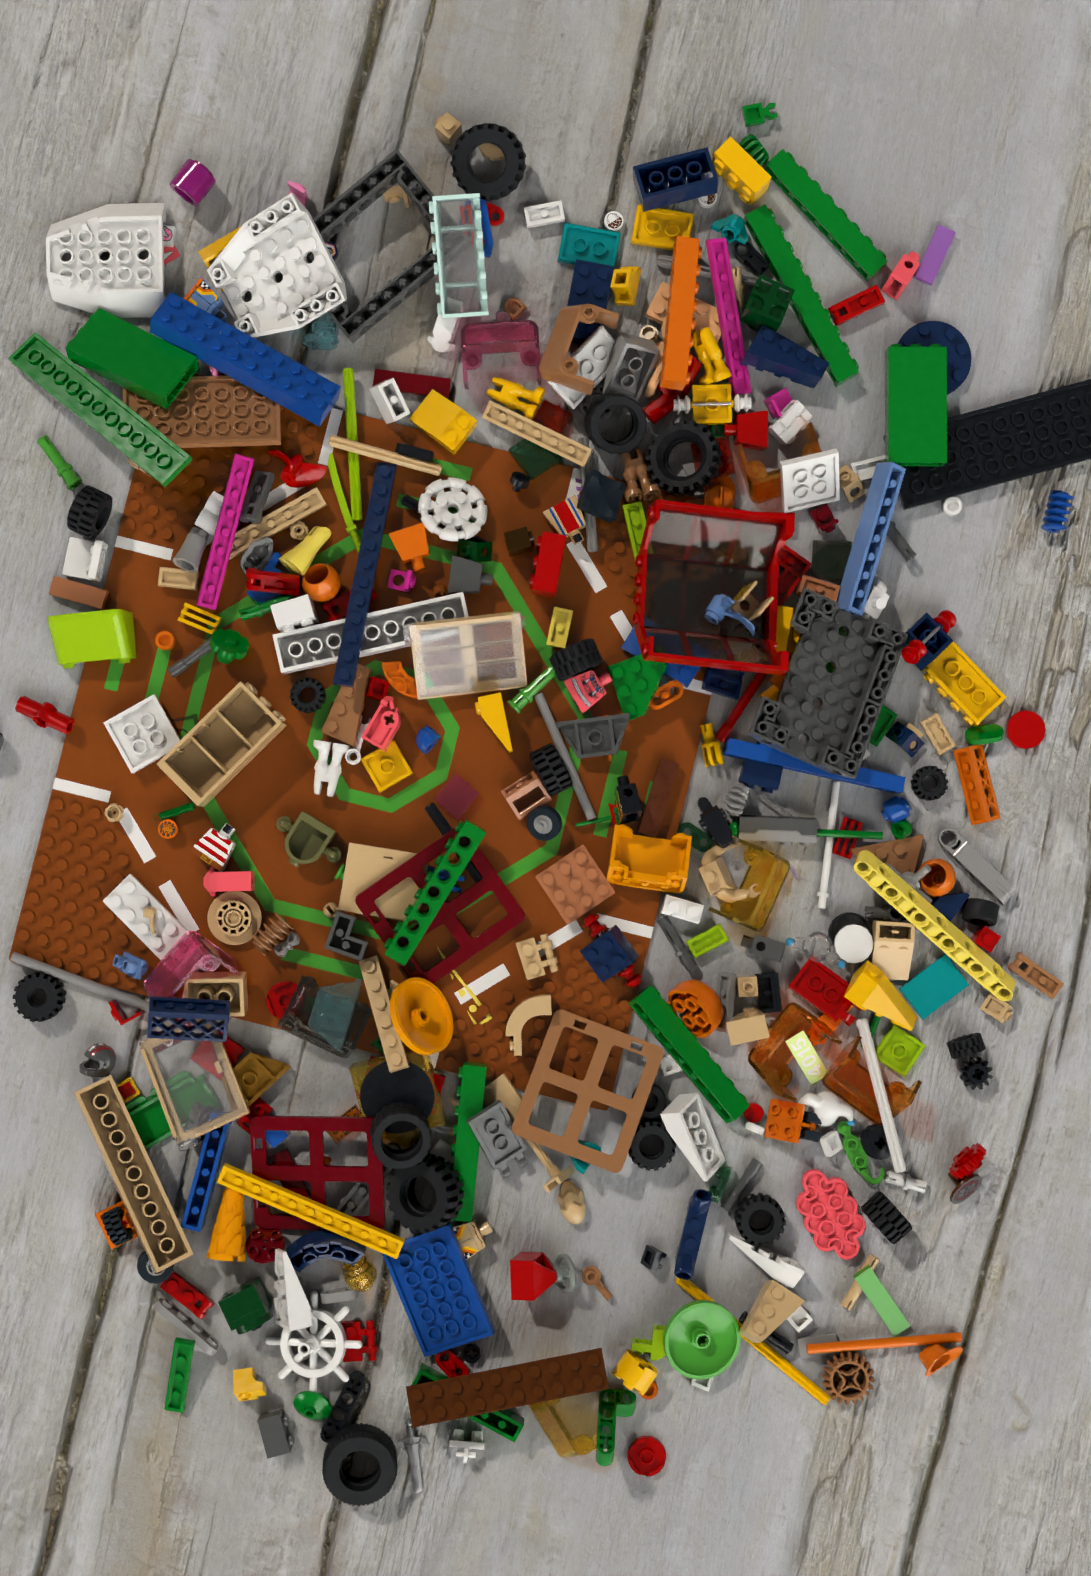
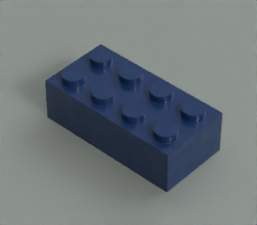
M708 147L633 166V181L643 212L715 194L718 191V178Z
M576 259L567 306L592 304L607 309L614 266ZM579 321L571 343L583 344L600 325H603L596 322L585 324Z

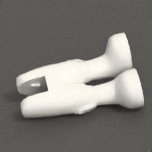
M314 740L313 746L318 750L319 755L314 767V794L320 795L322 783L329 782L327 796L333 797L339 776L342 773L340 763L343 755L350 749V745L333 743L332 761L328 765V756L332 742Z

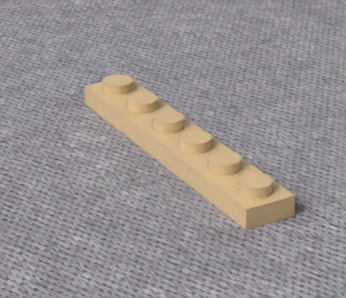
M489 400L482 415L483 419L584 468L593 452L592 449Z
M314 488L262 518L260 524L252 523L236 532L229 560L248 549L253 540H259L265 536L271 537L288 528L293 523L327 506L318 488Z
M376 955L358 961L389 1072L393 1073L408 1068L410 1066L403 1042L395 1031L391 1020L390 996L379 957Z

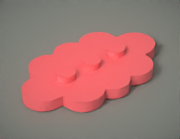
M819 1169L807 1170L803 1174L801 1181L804 1191L798 1194L795 1202L798 1211L804 1215V1227L813 1234L814 1244L821 1251L828 1252L834 1250L842 1259H853L857 1256L860 1249L857 1238L864 1233L866 1228L864 1218L857 1213V1201L853 1196L848 1195V1186L843 1179L839 1177L827 1179L825 1174Z

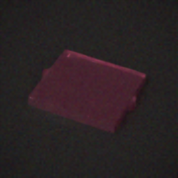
M455 774L434 799L444 807V811H448L458 820L480 794L470 786V782H465L459 775Z

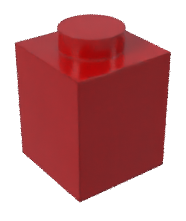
M980 925L971 937V940L985 952L991 953L1001 936L988 927Z

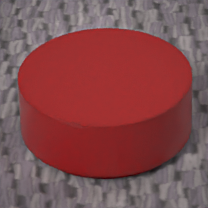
M755 1102L748 1103L750 1106L743 1112L744 1117L752 1123L760 1121L763 1117L762 1107Z

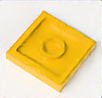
M395 740L390 743L386 752L379 748L361 758L379 793L414 774Z

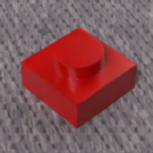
M371 676L365 696L381 701L387 695L390 683Z

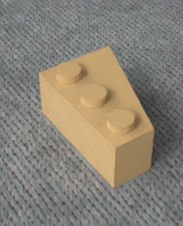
M755 1007L744 1008V1012L738 1013L726 1022L731 1046L770 1038L765 1014Z
M773 1279L766 1281L738 1333L753 1343L762 1342L799 1308L805 1300Z

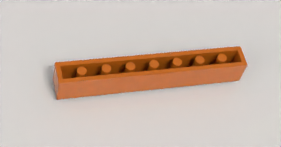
M677 235L673 245L660 379L661 388L683 391L685 385L689 384L690 372L687 371L688 366L692 362V354H689V350L694 342L691 330H694L696 321L693 318V312L697 308V300H694V297L698 293L699 288L696 276L700 274L701 265L698 264V259L701 258L702 247H699L700 239Z

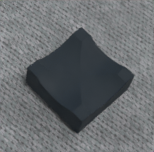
M595 469L587 472L576 508L608 523L616 521L620 501L627 485L612 480Z

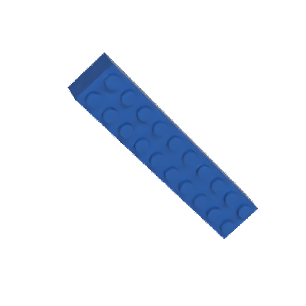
M170 292L151 317L150 333L196 356L202 362L319 427L339 399L341 386Z

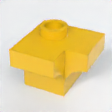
M252 1367L233 1370V1394L239 1402L259 1399V1396L266 1395V1386L263 1382L256 1380V1372Z

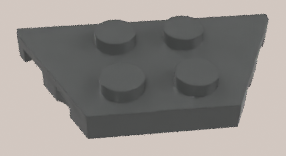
M630 713L562 721L556 722V726L561 730L578 759L618 753L631 715Z

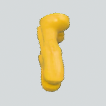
M704 327L701 331H693L691 333V336H694L693 346L698 359L702 362L705 369V374L699 379L700 385H708L731 377L730 369L722 359L721 350L711 329Z
M493 377L491 383L502 388L501 392L488 389L486 395L505 405L508 409L519 410L526 418L533 421L537 414L538 406L541 405L545 388L539 386L532 391L525 389L519 383ZM518 397H522L532 402L533 404L524 403L520 401Z

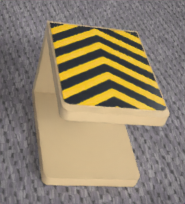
M757 581L743 587L734 597L735 603L730 607L731 610L739 612L749 621L759 617L774 599L771 596L759 603L750 594L757 585ZM743 600L749 603L747 611L742 610L740 607V602Z

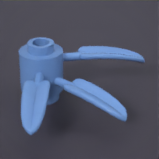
M724 594L715 595L706 608L704 617L713 624H718L725 615L735 618L754 636L755 626L739 612H734L730 609L735 600Z

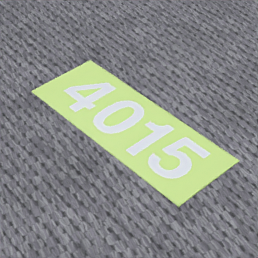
M804 1030L785 1041L811 1085L829 1075Z

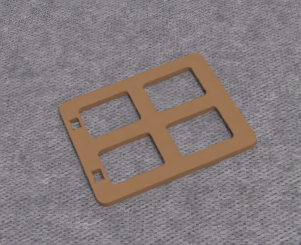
M557 1010L551 1020L512 1124V1132L519 1137L610 1172H620L662 1061L663 1049L660 1046L568 1011ZM575 1020L587 1024L585 1029L582 1030L574 1027ZM565 1027L598 1040L584 1080H578L552 1070L549 1067L560 1035ZM631 1041L643 1045L641 1052L630 1048ZM612 1046H618L642 1055L647 1059L632 1099L612 1093L598 1086ZM544 1082L577 1094V1100L563 1136H558L529 1124V1118ZM592 1101H597L626 1113L625 1122L614 1152L611 1155L578 1143V1137Z

